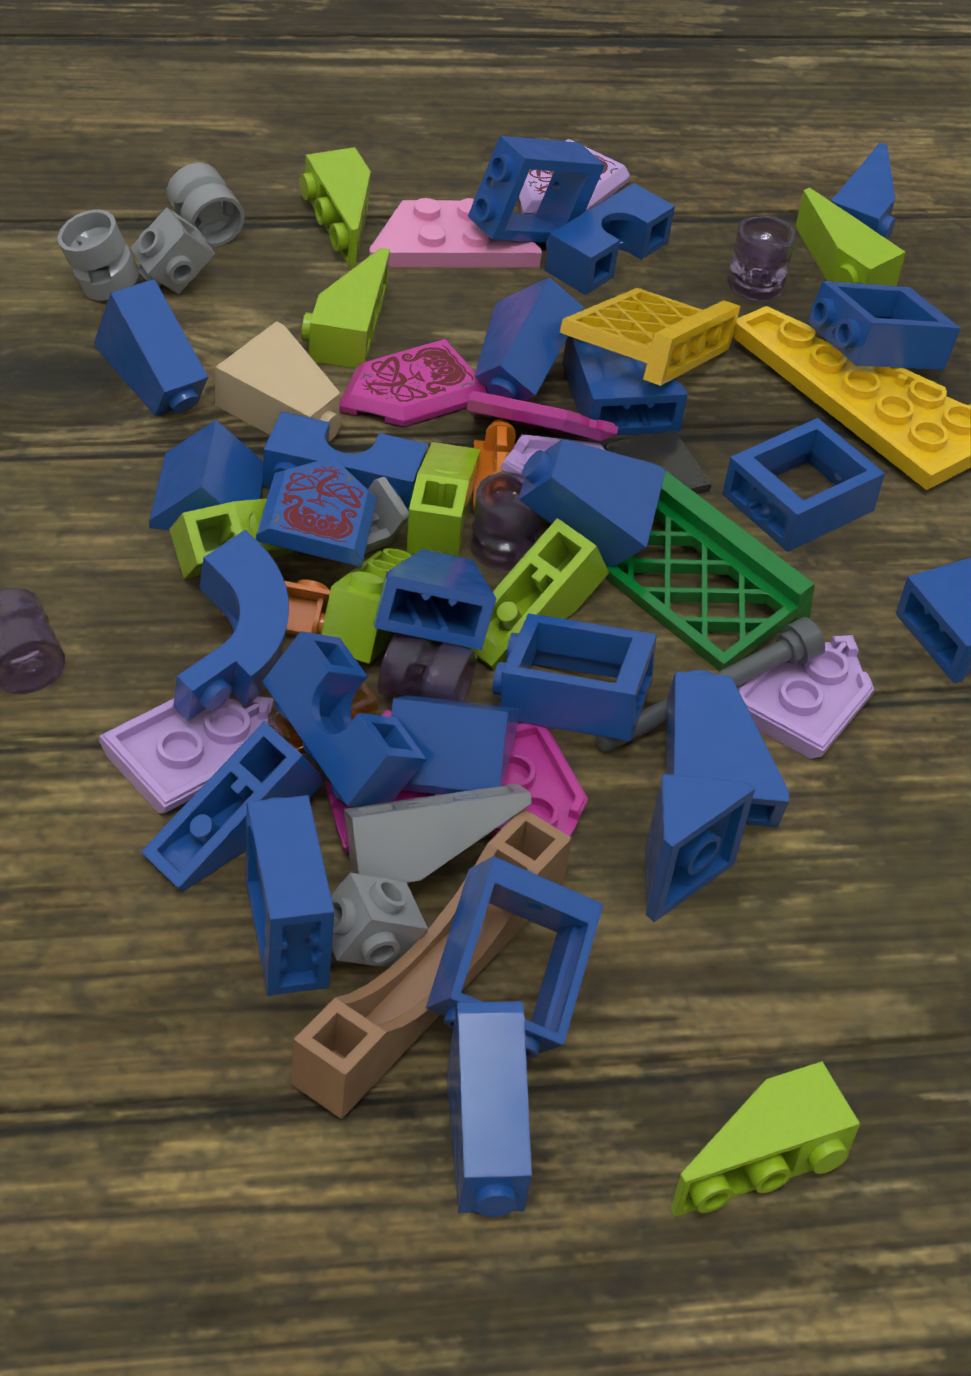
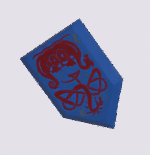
M334 457L277 472L272 480L255 540L361 567L377 498Z

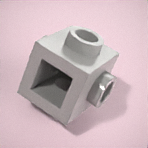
M167 207L141 233L138 240L130 248L141 264L138 268L139 273L147 281L155 279L159 287L163 284L177 294L182 292L215 255V252L198 228Z
M350 872L331 895L334 908L332 951L337 961L390 968L428 930L406 882Z

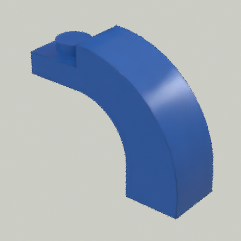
M246 530L203 557L199 589L224 613L234 633L224 644L177 676L173 707L187 721H190L205 709L208 712L216 710L225 703L231 693L247 706L266 688L262 681L282 654L289 615L287 588L283 576L270 554Z

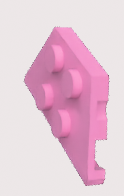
M421 198L418 200H402L369 248V256L380 248L390 249L389 267L540 268L542 251L534 242L492 240L468 217L474 201L473 198H466L461 201Z

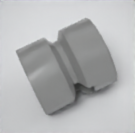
M200 162L188 164L179 169L170 179L167 186V200L177 215L197 227L211 248L228 243L241 231L245 212L233 192L227 188L225 181L218 171L211 165Z
M100 209L88 210L75 215L62 226L57 237L59 246L68 264L73 267L74 275L83 293L89 299L97 301L108 300L111 292L133 286L136 283L139 275L138 266L129 247L125 244L123 234L115 217L111 213Z

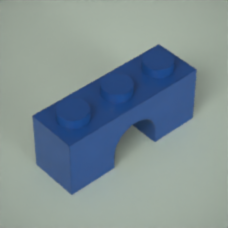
M633 183L551 232L546 243L545 271L587 295L614 277L618 250L626 251L642 260L669 242L675 206Z
M286 412L280 413L264 447L263 488L270 489L274 474L277 472L334 457L367 489L375 479L385 477L409 511L417 473L427 454V443L379 433L374 445L367 451L354 454L343 453L329 445L330 422Z
M300 631L262 681L275 699L276 709L285 719L290 721L303 740L305 752L318 762L331 781V789L339 800L352 807L392 802L427 760L398 718L358 713L352 720L351 705L354 695L368 676L340 637Z

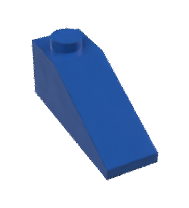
M879 143L831 202L887 240L890 238L896 222V218L891 216L895 194L888 145Z
M263 721L141 853L174 885L184 892L246 850L247 802L267 800L274 797L287 798L309 795L310 798L326 780L298 750Z

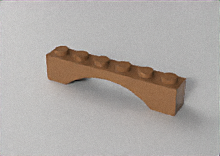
M523 809L487 844L474 866L495 856L562 886L572 837L528 810ZM465 881L424 935L389 969L365 986L349 994L335 997L293 1039L291 1084L339 1118H344L440 1015L427 1009L426 1005ZM488 903L462 991L529 920Z

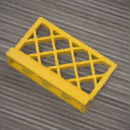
M635 288L563 318L560 333L647 363L643 380L661 386L729 350L740 305L723 300L702 310L640 288Z

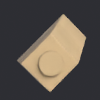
M276 321L215 367V406L269 435H271L280 413L286 412L330 422L329 441L336 436L341 425V417L339 415L340 392L285 325Z

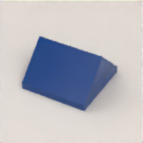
M217 420L213 421L165 453L150 515L149 528L169 530L184 512L233 501L261 499L263 461Z
M411 695L393 698L391 717L398 718L427 759L402 790L443 795L504 785L519 722L520 708Z
M662 774L645 847L646 916L653 922H656L735 864L755 788L748 782Z

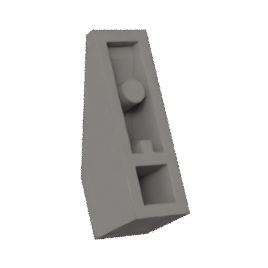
M511 784L344 809L351 873L388 878L406 883L420 881L532 804L530 791L519 784Z

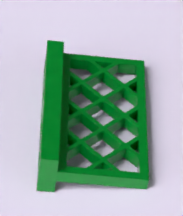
M665 471L654 518L665 526V531H650L647 545L665 546V559L634 558L633 555L613 568L605 563L609 571L605 579L719 671L741 661L788 623H792L802 617L810 618L814 583L667 471ZM671 546H691L701 554V560L671 559ZM634 573H665L664 587H642L633 580ZM670 574H701V588L670 587ZM707 574L728 575L738 583V589L708 588ZM670 602H701V617H680L670 609ZM708 603H738V618L708 617ZM745 603L766 604L776 613L769 618H745ZM708 631L739 632V641L723 652L708 640Z

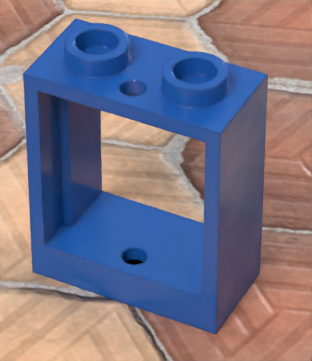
M500 136L468 217L492 240L547 242L550 233L556 228L565 225L586 211L605 164L578 142ZM529 171H554L537 213H512Z
M822 281L807 322L856 366L937 370L945 369L961 329L910 287Z
M816 418L731 456L722 495L785 551L789 552L874 511L885 473L819 418ZM809 462L836 486L803 500L776 476Z
M528 613L520 633H512L510 636L506 663L499 662L497 664L493 679V695L501 696L500 706L520 708L519 722L632 741L653 681L657 634ZM532 664L613 677L617 678L616 683L530 668Z
M309 795L287 798L274 797L267 800L247 802L245 882L267 996L329 988L334 908Z
M493 856L468 870L426 1008L444 1015V1023L453 1029L457 1003L483 1002L461 992L488 903L557 932L532 1020L524 1019L526 1057L534 1058L537 1057L538 1053L564 1045L603 904Z

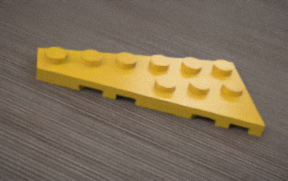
M768 306L737 318L732 336L735 340L924 489L928 490L971 468V404L966 405L947 397L946 387L904 368L856 366L831 343L816 337V331L810 325Z

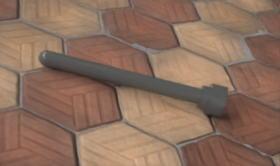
M802 617L784 626L782 634L777 636L776 643L714 675L732 676L738 687L785 662L805 665L825 653L823 635L811 619ZM667 698L642 710L632 740L667 722ZM599 735L595 739L598 749L604 752L612 751L630 742Z

